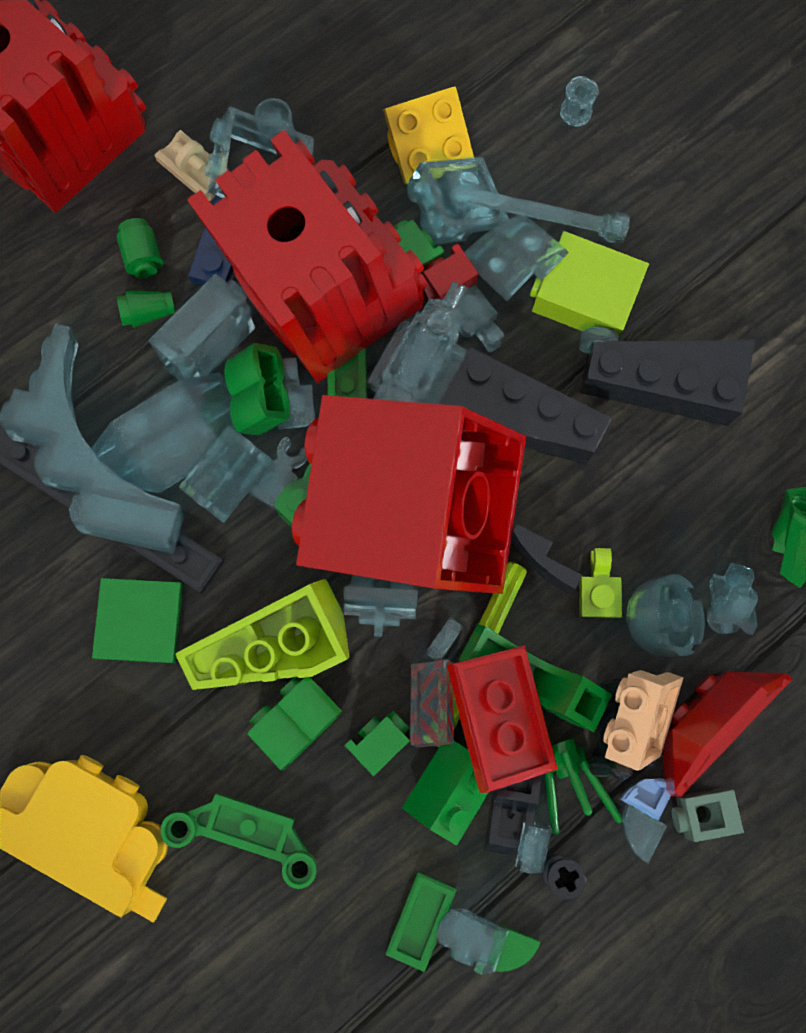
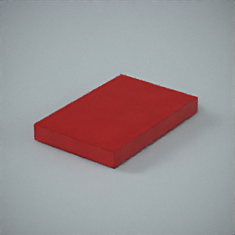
M525 645L447 665L479 793H488L558 769Z

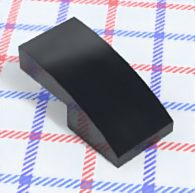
M516 524L512 531L511 543L527 564L541 577L567 594L574 591L582 574L546 557L553 542Z

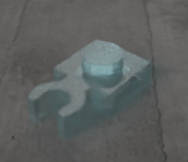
M287 437L283 438L278 444V457L276 460L273 461L264 456L243 487L247 493L276 510L274 506L276 499L287 485L299 479L296 474L291 472L292 469L302 466L307 460L305 448H302L295 457L286 455V451L291 445V441Z

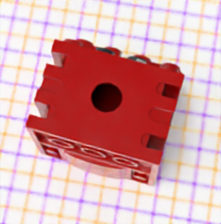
M0 0V170L22 188L31 190L56 213L145 132V121L142 113L147 108L140 97L133 92L138 88L133 77L123 68L118 71L112 65L107 54L99 46L95 45L92 48L86 42L81 31L73 23L69 22L66 25L60 19L55 8L47 0H42L41 2L39 0Z
M283 130L270 139L279 158L275 162L268 165L259 152L255 150L242 159L244 163L231 172L227 170L215 179L225 198L212 205L204 193L199 190L188 198L187 201L234 269L241 287L270 330L288 351L297 355L316 383H319L327 377L329 372L334 369L337 370L355 357L357 353L364 348L366 349L420 310L424 300L422 290L428 287V283L421 274L424 267L419 258L412 250L406 253L398 244L401 238L389 221L383 224L376 217V214L379 212L375 203L366 192L362 195L354 188L356 181L344 164L338 167L332 160H321L313 166L312 164L315 160L306 145L301 140L294 143L286 131Z

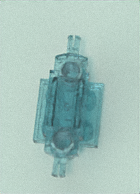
M452 282L443 300L429 298L422 313L417 311L411 322L404 320L398 325L367 381V387L377 392L374 399L429 404L441 403L468 353V350L456 345L459 336L458 330L464 320V315L456 308L466 292V288L462 284L458 288V282Z

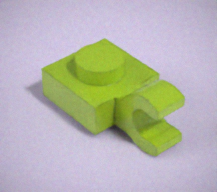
M595 548L594 551H590L591 577H581L579 581V617H622L621 577H610L612 553L609 548Z

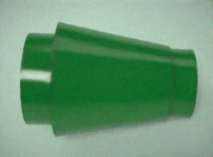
M125 290V294L116 295L122 326L132 325V328L175 314L171 291Z

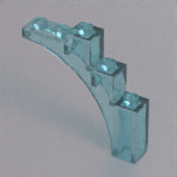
M55 324L51 336H47L43 341L41 349L42 361L39 369L34 370L29 380L30 392L14 389L10 402H5L2 407L1 425L12 440L42 446L36 454L34 466L36 473L45 486L80 493V495L76 494L73 497L69 510L70 518H72L71 521L80 533L174 554L184 520L180 504L150 495L121 479L98 459L86 443L77 425L72 402V370L78 343L70 327Z

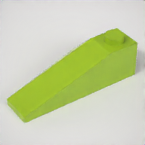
M327 579L309 584L175 653L192 690L232 686L239 683L256 681H276L277 679L292 677H312L350 658L344 614Z

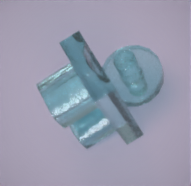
M730 563L724 577L713 574L709 582L711 607L707 613L708 625L713 631L720 634H731L742 628L745 633L754 634L758 626L755 611L758 594L751 586L755 579L752 569Z
M352 575L350 585L344 587V615L359 616V624L375 625L374 637H383V625L399 626L400 618L416 619L418 590H414L413 585L390 581L389 589L374 588V578Z

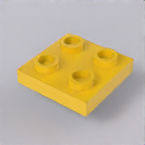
M456 86L383 109L388 127L387 137L390 150L395 162L399 166L404 184L475 162Z

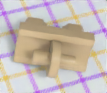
M181 130L176 133L167 147L155 154L156 160L194 193L201 190L209 201L216 196L219 188L215 179L228 170L207 153L200 143L192 140Z

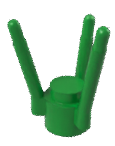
M574 738L552 745L558 769L545 773L551 832L554 835L559 833L554 772H556L558 779L569 776L585 815L590 816L592 814V808L578 775L579 772H582L581 768L615 822L618 824L622 823V816L598 776L591 774L583 747L578 748Z

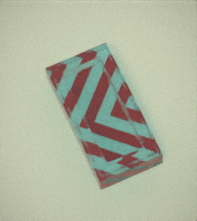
M447 659L411 664V746L419 748L454 744V692L447 665H451L453 662Z

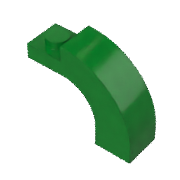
M477 624L458 661L462 662L518 646L488 627ZM527 652L542 710L581 728L595 732L612 694L584 676L558 668Z

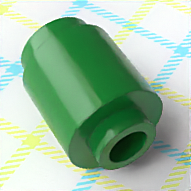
M132 218L122 222L118 226L119 233L116 238L126 272L140 279L154 276L157 270L162 267L163 260L153 228L148 226L147 221L141 218Z

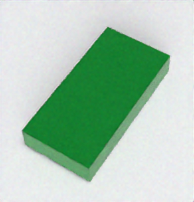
M417 871L385 955L425 972L457 891L456 887Z

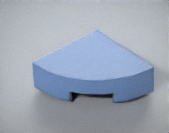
M646 778L642 779V781L639 780L640 782L637 784L633 783L623 792L619 799L658 821L671 797L666 791L665 779Z

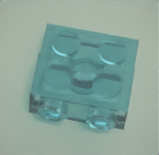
M483 157L421 162L408 182V197L412 202L418 203L422 213L420 217L421 229L431 235L434 245L466 241L472 232L503 229L509 221Z

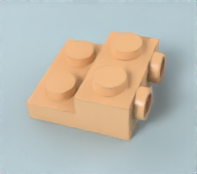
M639 670L628 674V678L624 677L621 680L615 698L616 702L620 703L616 719L612 718L604 734V743L608 744L605 758L639 771L661 757L684 677L669 672L656 676Z

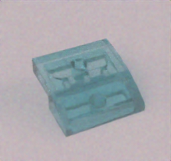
M523 213L490 230L464 253L479 273V276L504 300L508 301L533 274L542 281L569 252Z

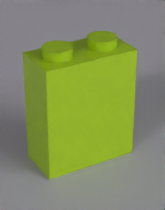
M563 231L559 244L551 242L543 264L548 265L549 268L545 277L538 274L532 287L530 296L536 298L532 312L606 341H617L624 330L649 263Z

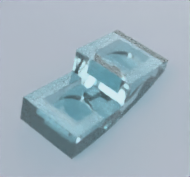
M523 822L515 866L521 872H544L552 832L551 826L536 822L534 824Z

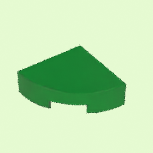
M499 924L485 965L486 969L504 972L523 966L536 953L541 943L540 940Z

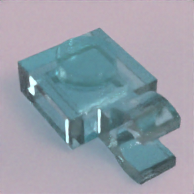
M476 285L445 304V313L465 339L476 334L489 353L503 346L501 339L504 338V334L493 323L497 318V312Z
M296 358L282 359L284 365L283 381L289 397L290 415L287 421L277 426L278 430L307 427L316 419L312 386H300L299 368Z

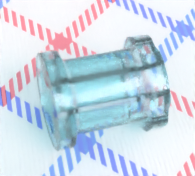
M578 76L571 79L565 90L566 99L562 102L560 115L568 125L582 126L590 120L593 112L592 105L599 94L598 86L593 80L585 76Z

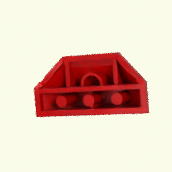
M726 672L716 676L710 673L694 688L698 695L688 705L684 701L675 707L663 746V778L666 782V791L671 796L681 797L793 679L787 673Z

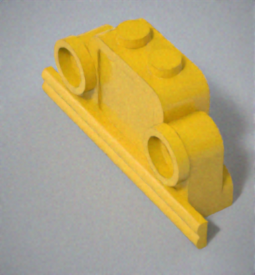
M81 755L78 760L59 761L53 765L48 762H34L13 770L0 790V849L120 918L132 910L154 923L166 903L167 897L145 885L156 865L166 856L169 846L161 837V826L152 821H143L148 812V804L145 797L137 792L140 786L121 775H117L113 779L102 773L101 770L104 766L85 755Z

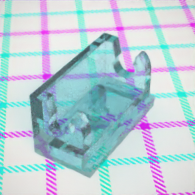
M228 425L180 484L179 488L224 523L273 463V460Z

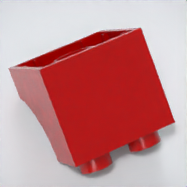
M322 395L319 418L311 422L305 436V453L307 460L311 464L307 497L296 508L292 520L293 539L299 546L296 565L434 589L503 594L526 436L463 406Z

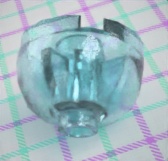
M670 574L648 580L632 593L628 601L626 621L630 634L641 649L656 657L689 656L694 653V651H691L693 645L701 644L704 638L705 618L701 600H693L688 589L694 587L690 581L681 575Z

